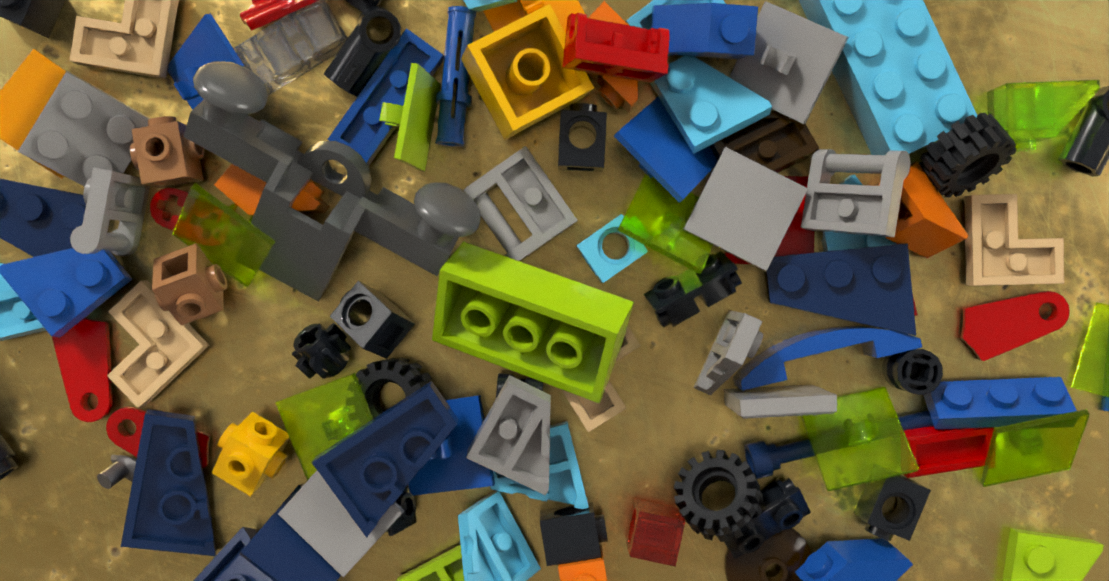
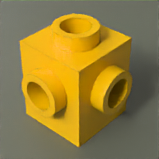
M252 411L239 425L234 422L231 423L220 437L217 446L222 448V451L212 474L251 497L268 477L274 479L284 466L288 455L283 453V450L291 435Z

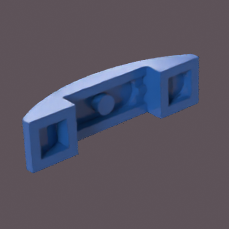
M841 326L814 330L781 341L758 354L733 376L734 385L742 391L788 380L784 367L785 361L860 343L863 354L875 358L922 348L920 338L909 334L873 327Z

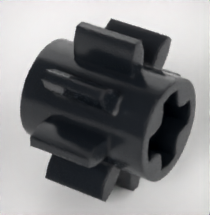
M320 323L305 327L294 340L293 346L295 351L292 352V356L298 360L295 366L309 379L316 373L322 379L339 374L349 360L348 351L351 350V346L345 341L347 335L334 323L327 329Z

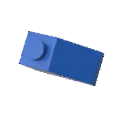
M720 3L654 5L651 28L669 29L668 55L742 59L754 55L758 6Z
M882 538L827 541L816 552L809 555L805 563L795 573L802 581H897L913 564L889 541Z

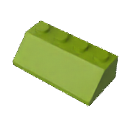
M463 241L440 269L432 341L600 403L622 346L634 302Z

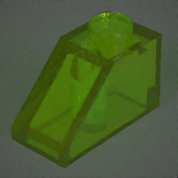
M1100 80L1006 83L987 92L988 115L992 114L1014 140L1016 152L1036 150V142L1056 137L1099 91Z

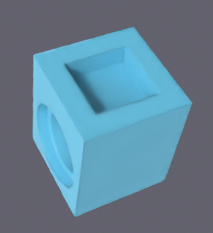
M621 214L576 245V248L599 281L604 283L646 254L648 250L643 243L649 240V238L634 217L627 221L623 214ZM619 234L626 240L627 251L621 259H610L604 254L602 243L607 235Z

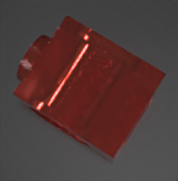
M635 499L626 539L629 556L676 567L685 526V519L680 513L679 508Z

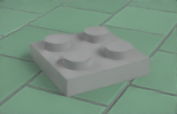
M66 71L18 152L85 187L88 179L92 177L93 167L124 173L131 161L130 145L134 143L131 129L148 126L147 120L151 118Z

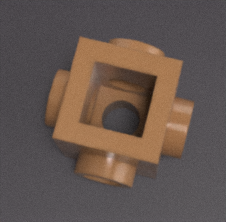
M163 116L147 120L148 126L131 129L134 143L130 145V156L135 168L139 170L142 185L165 188L204 181L200 159L204 158V148L183 137L186 124L178 122L176 117Z
M197 243L154 259L152 291L160 308L163 311H169L181 326L224 310L223 290L227 289L225 274L218 264H211Z

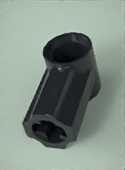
M372 6L365 9L360 14L356 26L324 72V75L346 92L358 97L389 50L398 44L401 37V26L398 19L382 6ZM377 16L387 18L391 24L389 36L381 41H375L366 34L368 22Z
M1109 86L1094 89L1084 96L1079 107L1081 117L1058 158L1063 163V166L1092 177L1100 176L1109 159V110L1107 106Z

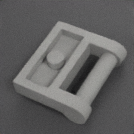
M526 146L463 190L473 198L478 206L481 217L507 252L504 256L517 261H522L578 221ZM496 185L499 186L532 233V236L522 243L487 194Z
M819 149L815 151L811 159L801 228L811 231L895 238L903 181L910 171L911 161L909 153L907 151L890 150L886 155L836 154L833 149ZM835 172L881 174L880 186L830 184V179Z
M93 167L92 177L86 182L83 192L86 204L83 224L76 227L70 236V243L73 249L81 254H96L101 250L111 251L118 256L133 254L139 246L150 186L142 185L140 177ZM110 219L119 220L118 229L107 232Z

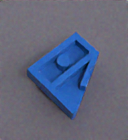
M70 248L0 266V274L47 332L52 337L58 338L63 336L132 280V277L108 250H101L96 254H81Z

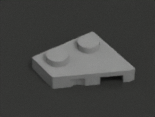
M728 310L693 388L712 395L743 365L746 357L753 358L763 339V333L759 331L763 321L746 313Z
M509 375L469 446L466 458L546 495L549 491L551 395Z

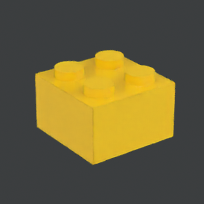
M550 4L468 44L461 57L466 70L504 140L567 108L570 104L582 100L594 89L586 72L562 68L566 33Z

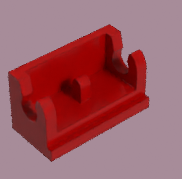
M571 13L567 17L562 68L651 83L668 74L669 29L660 27L658 29H646L587 18V14Z

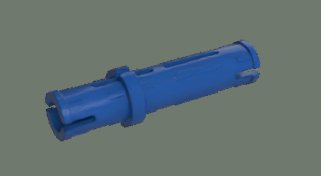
M464 6L448 7L447 12L448 24L441 91L436 93L435 100L440 105L438 132L435 143L442 146L463 147L466 110L472 105V96L468 94L470 75L461 57L467 45L473 42L476 11L469 10L468 7ZM458 37H460L461 45L458 71H456L455 63L457 53ZM455 83L457 85L454 118H451L453 85Z

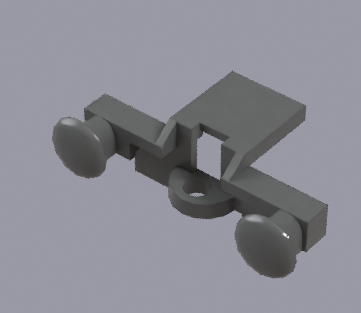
M213 61L200 66L193 77L194 88L204 100L191 111L183 137L267 183L237 257L245 263L319 302L334 275L354 231L438 276L458 238L472 235L479 228L481 215L478 206L473 198L459 187L440 182L425 184L416 192L413 204L384 187L378 195L371 192L372 178L369 166L362 156L348 145L337 141H320L311 145L305 154L298 151L303 144L302 141L263 119L259 122L249 116L250 113H256L263 109L268 101L266 86L260 77L250 69L233 62ZM329 160H335L344 165L347 174H340L333 170ZM310 180L342 196L323 225L291 208L296 197Z

